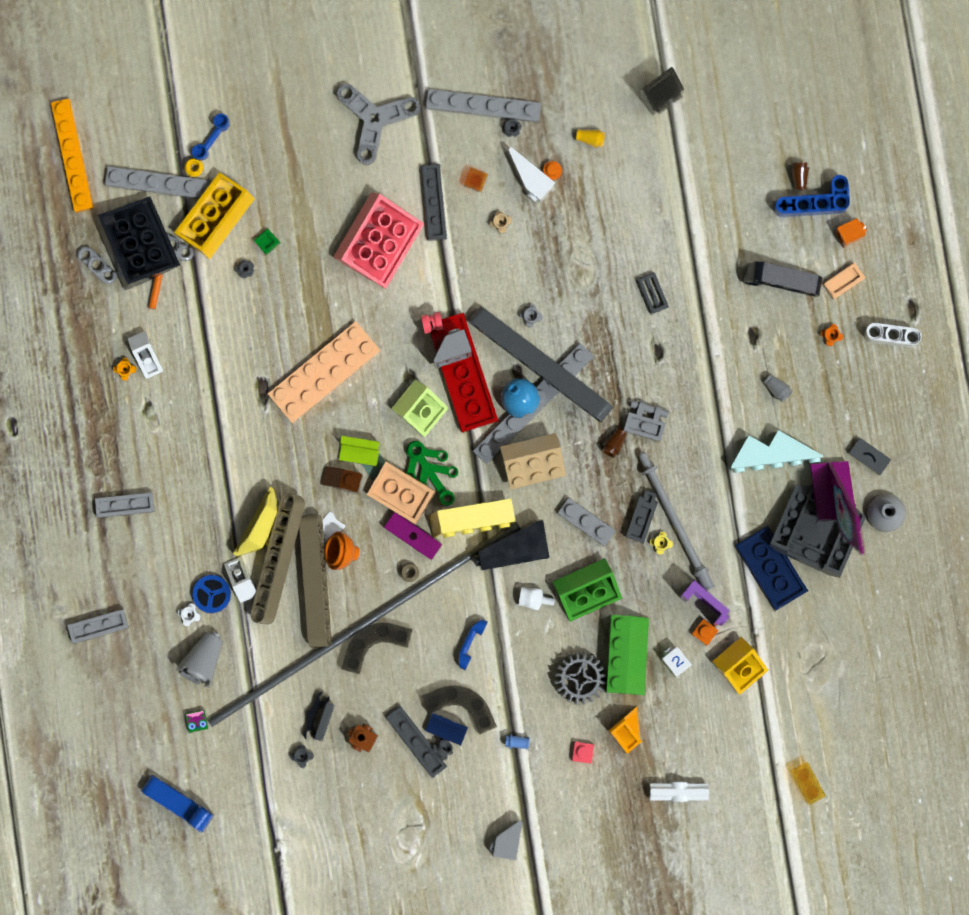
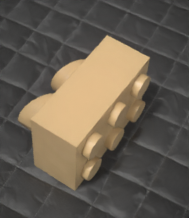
M556 433L500 447L510 490L566 476L562 451Z

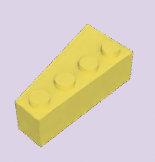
M506 499L439 510L430 514L429 520L433 538L441 536L449 538L457 533H462V535L472 534L474 530L479 529L480 532L492 530L491 527L498 526L499 529L508 528L511 523L515 522L512 500Z

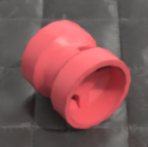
M440 311L434 312L430 316L427 314L421 315L425 334L431 333L433 330H443Z

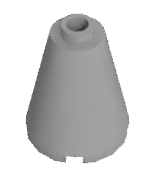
M212 631L205 633L177 665L176 671L181 670L180 675L198 685L200 682L205 683L204 687L209 688L213 681L223 643L220 639L221 636Z

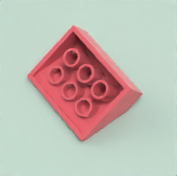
M371 192L333 258L386 289L424 223L381 194Z

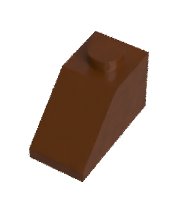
M326 466L321 485L359 494L363 474Z

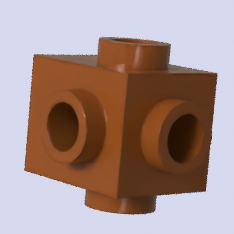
M363 723L362 726L357 725L356 728L352 726L347 737L350 738L348 742L352 744L351 748L358 752H361L363 749L370 753L378 735L372 732V727ZM360 734L365 736V740L362 742L358 739Z

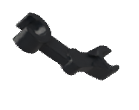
M323 692L317 695L314 705L307 711V729L303 734L305 739H307L306 734L308 731L314 733L313 740L315 739V714L330 700L329 696L324 702L320 700Z

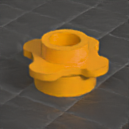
M122 358L121 362L114 366L113 371L118 373L123 381H127L129 376L136 372V367L131 365L127 358Z

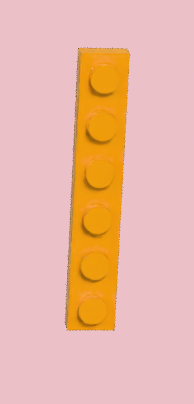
M69 98L51 102L74 212L92 210L94 206L71 100Z

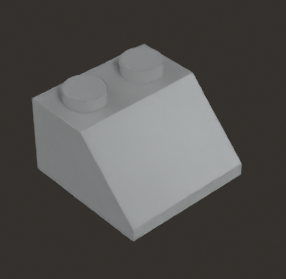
M454 329L448 332L449 335L445 336L434 358L435 369L472 357V351L464 330Z

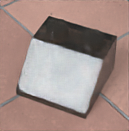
M670 67L642 88L639 98L652 115L657 112L661 114L668 108L667 105L670 102L676 103L683 97L684 87L673 67Z

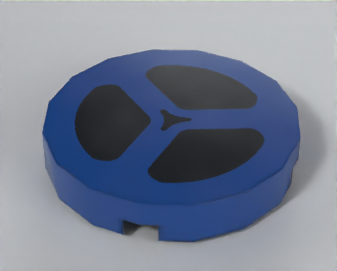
M208 575L196 582L192 596L194 603L200 610L206 613H218L228 606L231 600V590L229 584L223 578L216 575Z

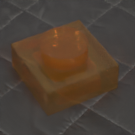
M470 167L464 187L482 193L488 174Z

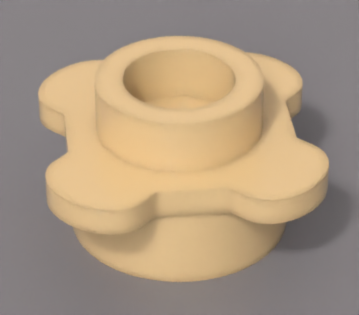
M497 211L494 219L490 221V226L498 229L500 233H505L507 226L512 223V218L507 217L502 211Z

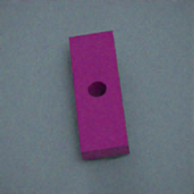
M394 512L384 527L431 561L442 546L440 542L396 512ZM411 533L417 535L415 540L410 539Z

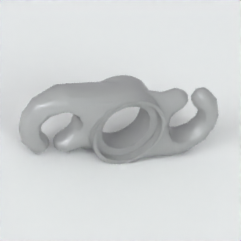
M167 234L170 241L177 243V248L174 250L177 258L181 261L191 260L194 256L193 248L190 247L188 249L189 255L184 257L181 252L187 249L188 246L182 244L176 237Z
M82 247L78 251V259H82L83 252H89L90 257L83 259L82 262L103 283H114L117 273L112 272V278L106 279L104 277L105 273L111 272L112 268L92 248ZM96 260L101 261L103 264L102 268L98 271L92 269V263Z

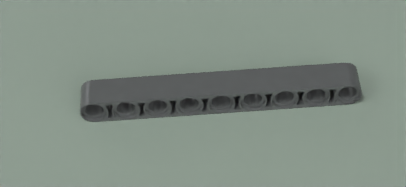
M480 306L468 320L478 331L597 421L602 423L613 409V406L485 308Z

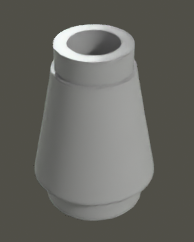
M772 374L764 381L774 397L781 402H784L793 392L788 384Z

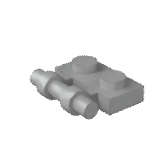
M632 400L630 408L637 409V414L629 412L624 431L661 442L666 423L659 421V417L667 418L669 411L662 409L658 405L654 407L647 405L644 401L637 402ZM643 411L654 414L653 419L642 416Z

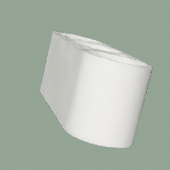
M872 323L864 331V337L868 342L907 348L915 347L922 338L918 329L881 323ZM871 328L876 329L878 337H872L869 334V330ZM889 331H894L897 334L896 340L889 338ZM914 334L916 342L908 341L907 335Z

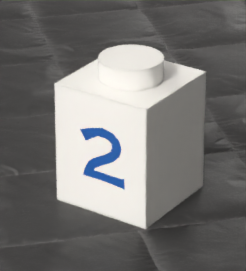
M671 646L662 653L665 657L661 660L675 677L692 665L678 647L673 649Z

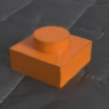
M703 619L692 635L708 646L719 630Z

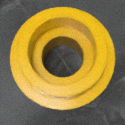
M191 158L185 163V172L189 176L198 177L202 174L204 166L201 161ZM193 165L198 166V169L196 171L191 170V167Z

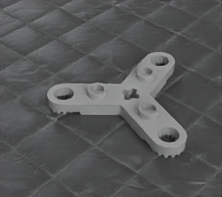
M343 84L337 91L338 99L364 122L357 152L358 160L363 165H370L376 160L383 126L415 117L420 112V103L413 97L376 107L350 84ZM345 89L352 91V95L348 99L341 96L342 91ZM412 102L416 105V109L414 112H408L405 106ZM371 115H373V116L379 115V117H378L379 122L377 123L376 121H374V122L372 123V122H371L372 119H371L370 116H371ZM365 150L370 151L372 158L369 160L363 159L361 156L362 152Z

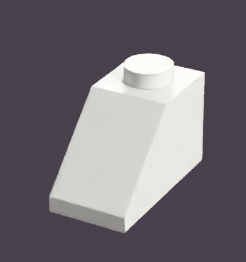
M145 331L128 338L131 350L146 379L163 372Z
M242 556L225 563L224 566L240 603L255 597L256 588Z

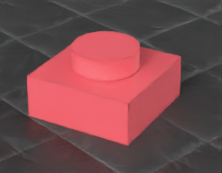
M575 742L572 761L591 764L594 744Z

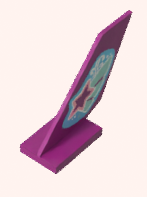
M849 462L811 464L809 467L817 521L837 520L840 535L861 555L865 554L859 515L855 508Z

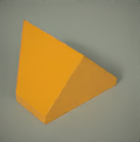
M637 707L608 730L627 754L642 742L640 740Z

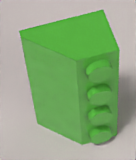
M624 615L610 616L606 693L645 695L649 618Z

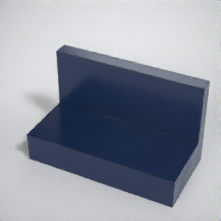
M432 713L425 731L461 746L468 727Z

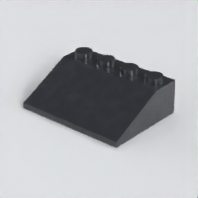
M151 196L97 216L96 225L124 290L141 285L180 266Z

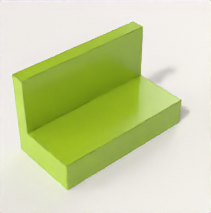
M341 436L340 461L377 466L380 442Z

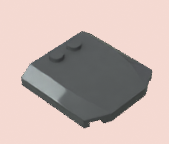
M796 485L769 546L776 552L822 573L840 578L853 547L840 535L837 520L817 521L812 485ZM856 508V511L859 515L860 527L862 528L866 516L864 514L862 515L861 512Z

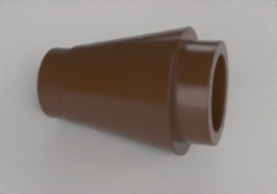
M792 163L791 172L795 190L806 189L810 168L808 163Z
M617 428L603 444L602 451L606 455L615 458L621 451L627 433Z

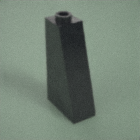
M542 519L535 520L476 550L477 555H474L476 567L479 566L480 570L550 558L544 522Z

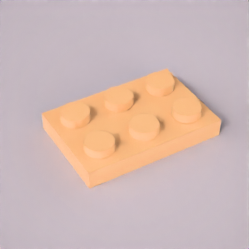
M385 462L367 495L412 523L417 524L436 491L391 463Z

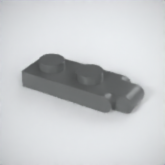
M646 490L644 497H639L625 538L644 544L658 504L655 501L657 493Z

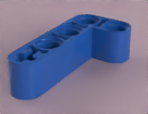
M836 175L829 185L830 194L781 197L777 200L774 211L779 217L844 213L850 205L848 179L843 175ZM834 182H842L843 189L836 188ZM836 200L844 201L845 207L839 208L836 205ZM817 201L825 202L826 208H818ZM782 203L787 207L785 211L780 207ZM798 203H806L807 209H799Z
M153 775L149 777L141 790L146 796L178 815L200 832L206 830L215 816Z

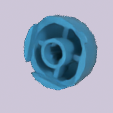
M517 378L511 380L503 387L501 393L503 407L509 415L517 418L524 417L523 415L528 413L532 414L540 402L537 388L527 379Z

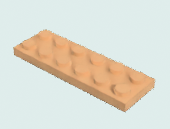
M355 321L270 391L268 395L293 424L377 355L380 349Z

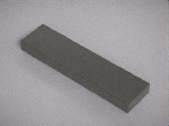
M440 164L422 165L428 241L447 240Z
M401 705L385 717L431 778H434L448 767L436 752L433 751L431 744Z

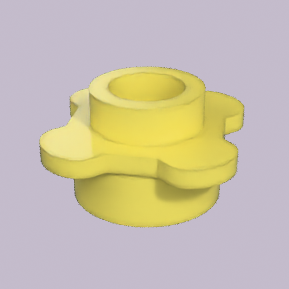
M660 532L659 536L650 540V544L655 547L656 553L662 555L667 548H672L673 542L669 541L665 532Z

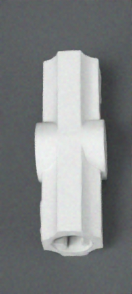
M688 782L650 784L649 795L650 800H670V802L709 800L708 784H688Z

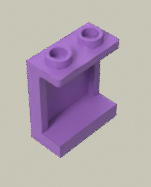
M695 580L679 597L686 602L694 594L718 615V618L712 624L714 627L722 626L730 617L728 615L730 610Z

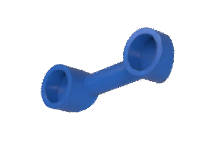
M220 113L214 117L213 122L216 127L203 145L198 144L193 147L192 155L195 159L199 161L207 159L209 156L208 151L220 133L229 128L230 121L225 114Z
M481 619L469 629L459 651V667L466 670L472 657L467 655L476 633L482 636L488 621Z

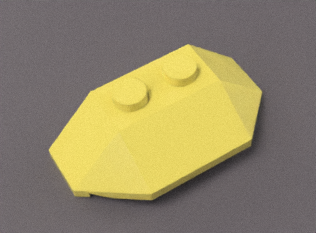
M269 487L233 552V555L236 557L263 550L265 546L268 547L279 506L274 488Z

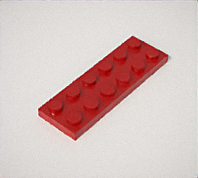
M464 312L441 319L443 330H433L430 333L436 354L445 336L449 335L448 332L458 328L460 331H465L472 351V357L441 367L462 433L499 422Z

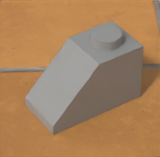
M517 821L496 836V841H491L490 852H493L494 857L516 860L523 821Z

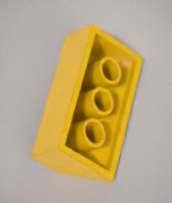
M219 172L174 233L196 251L211 259L255 198L245 188Z

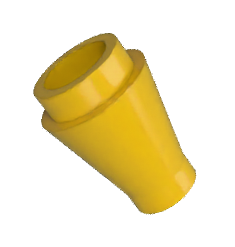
M578 129L576 140L595 148L602 147L605 140V132H601V130Z

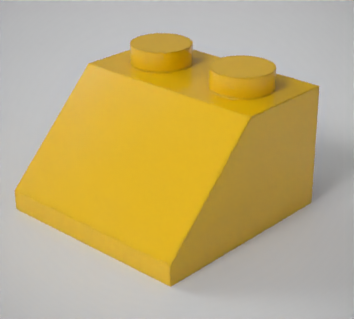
M742 637L712 661L718 671L739 695L769 671L754 648Z

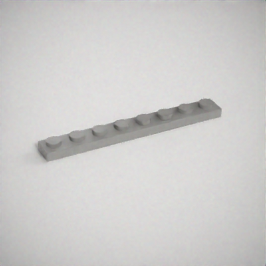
M580 343L559 365L575 377L594 356ZM543 380L536 387L540 395V402L536 410L532 414L523 415L524 417L522 418L508 415L473 452L487 465L501 451L500 447L507 445L559 393L558 390Z

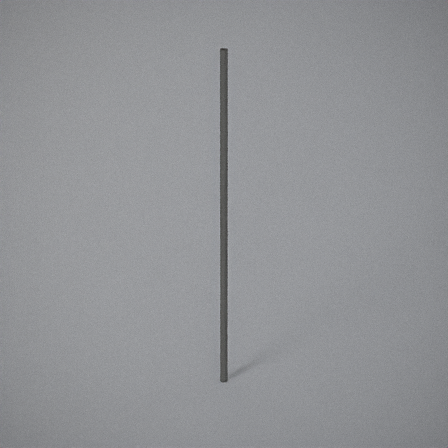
M517 522L511 524L510 527L505 528L332 640L331 646L321 647L208 720L212 727L473 559L474 555H477L476 550L514 532L520 526Z

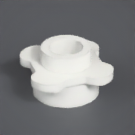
M189 604L188 607L178 611V615L183 619V625L190 626L192 622L199 621L201 618L200 614L196 612L194 604Z

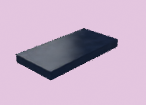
M766 526L735 545L773 609L777 611L808 592V589L789 558L776 552L769 546L774 534L769 526Z

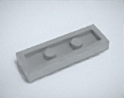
M152 492L95 499L97 518L155 512Z
M570 498L567 499L558 512V515L604 547L615 533L613 528Z
M124 609L67 625L72 644L129 628Z

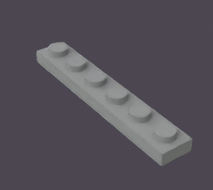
M429 89L426 109L539 123L541 103Z
M108 166L105 185L108 187L199 199L212 181Z

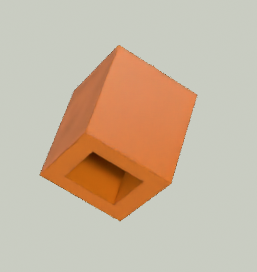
M856 218L837 227L835 232L844 248L863 239L866 236L865 232L867 230L864 223Z

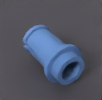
M512 734L510 736L506 735L505 747L528 750L529 737L512 736Z

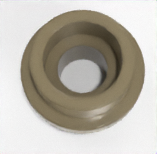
M406 563L400 569V576L406 582H413L419 576V569L413 563ZM408 569L413 570L412 576L406 575Z

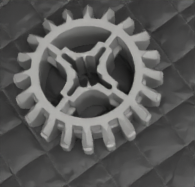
M575 653L576 659L574 660L571 655H568L570 662L567 663L563 659L561 662L565 665L564 668L559 665L557 666V669L562 671L561 674L555 673L556 677H560V680L554 681L555 684L561 683V687H558L557 691L562 689L565 691L561 695L562 698L567 694L569 695L567 702H571L572 698H575V705H578L579 699H582V704L585 705V698H588L590 703H592L593 698L591 696L594 695L596 698H599L600 696L596 691H604L603 688L599 687L600 684L606 685V681H601V677H606V673L600 674L599 672L604 669V666L597 668L596 665L600 661L591 662L594 658L593 655L589 657V660L586 659V653H583L582 658H579V654ZM580 663L576 674L565 673L572 664ZM586 664L593 668L596 678L586 675ZM581 669H583V677L589 679L590 681L586 680L585 683L582 681L583 684H580V688L578 689V680H575V678L571 677H575L576 675L579 676L578 674L581 673ZM564 679L575 683V694L566 687ZM584 684H596L590 693L581 695Z

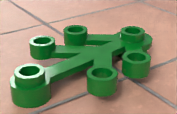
M419 441L410 442L406 448V453L410 458L406 473L413 474L416 479L414 472L418 461L422 466L419 481L426 485L429 477L440 494L441 504L444 506L452 505L455 501L454 494L445 489L435 472L448 475L450 478H456L459 473L458 469L455 466L445 467L428 463L424 457L437 458L439 462H445L448 459V453L444 450L425 449L424 445ZM417 447L420 451L418 454H414L412 449ZM445 453L446 458L441 460L439 454ZM451 469H455L457 472L454 476L449 474ZM449 495L451 500L445 502L443 500L444 496Z

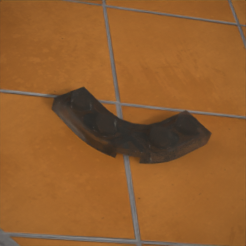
M376 623L365 627L350 641L341 670L360 675L368 650L381 642L408 648L413 629L392 623Z
M446 686L421 696L428 714L447 706H461L472 716L479 735L497 728L485 700L469 688Z

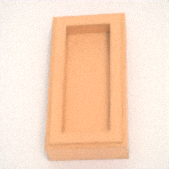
M854 262L823 283V286L834 300L865 279V276Z

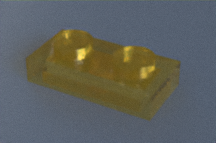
M808 762L790 770L808 805L826 797Z

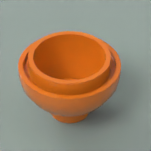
M335 532L327 540L324 551L327 565L332 570H342L352 561L358 559L359 547L354 545L352 539L346 533Z

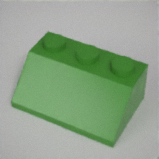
M605 558L553 581L557 595L570 622L622 599L614 574Z

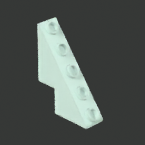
M778 430L769 446L748 436L730 469L733 470V473L745 472V468H752L753 471L763 470L764 466L771 465V468H780L785 463H790V466L802 465V461H809L810 464L820 463L823 455Z

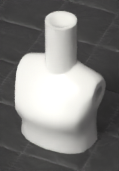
M522 586L518 606L539 610L542 604L554 606L555 598L544 597L542 589Z

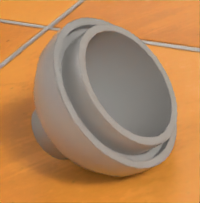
M881 494L870 502L867 516L870 524L875 529L882 532H892L903 524L906 517V509L898 497L892 494ZM887 508L892 511V514L889 516L885 514V509Z

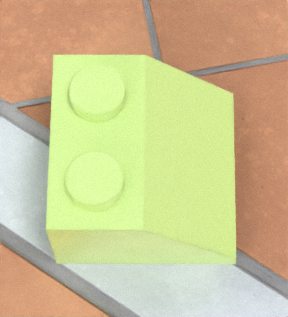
M414 380L391 409L425 437L449 407L428 387Z

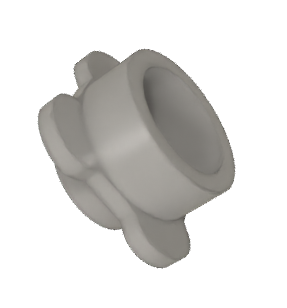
M530 305L528 309L520 313V317L526 321L527 327H533L534 323L541 321L543 318L535 305Z

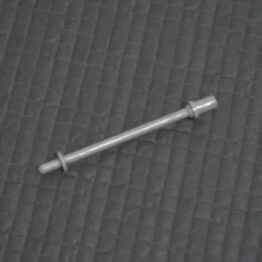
M641 452L639 458L646 470L642 472V475L648 474L695 567L694 576L698 578L706 591L714 588L715 585L707 572L709 571L708 568L701 564L655 473L658 466L652 467L647 455Z

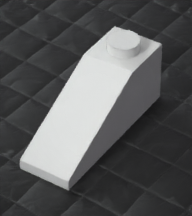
M510 147L508 154L525 192L528 193L526 196L533 202L538 201L541 203L554 188L555 182Z

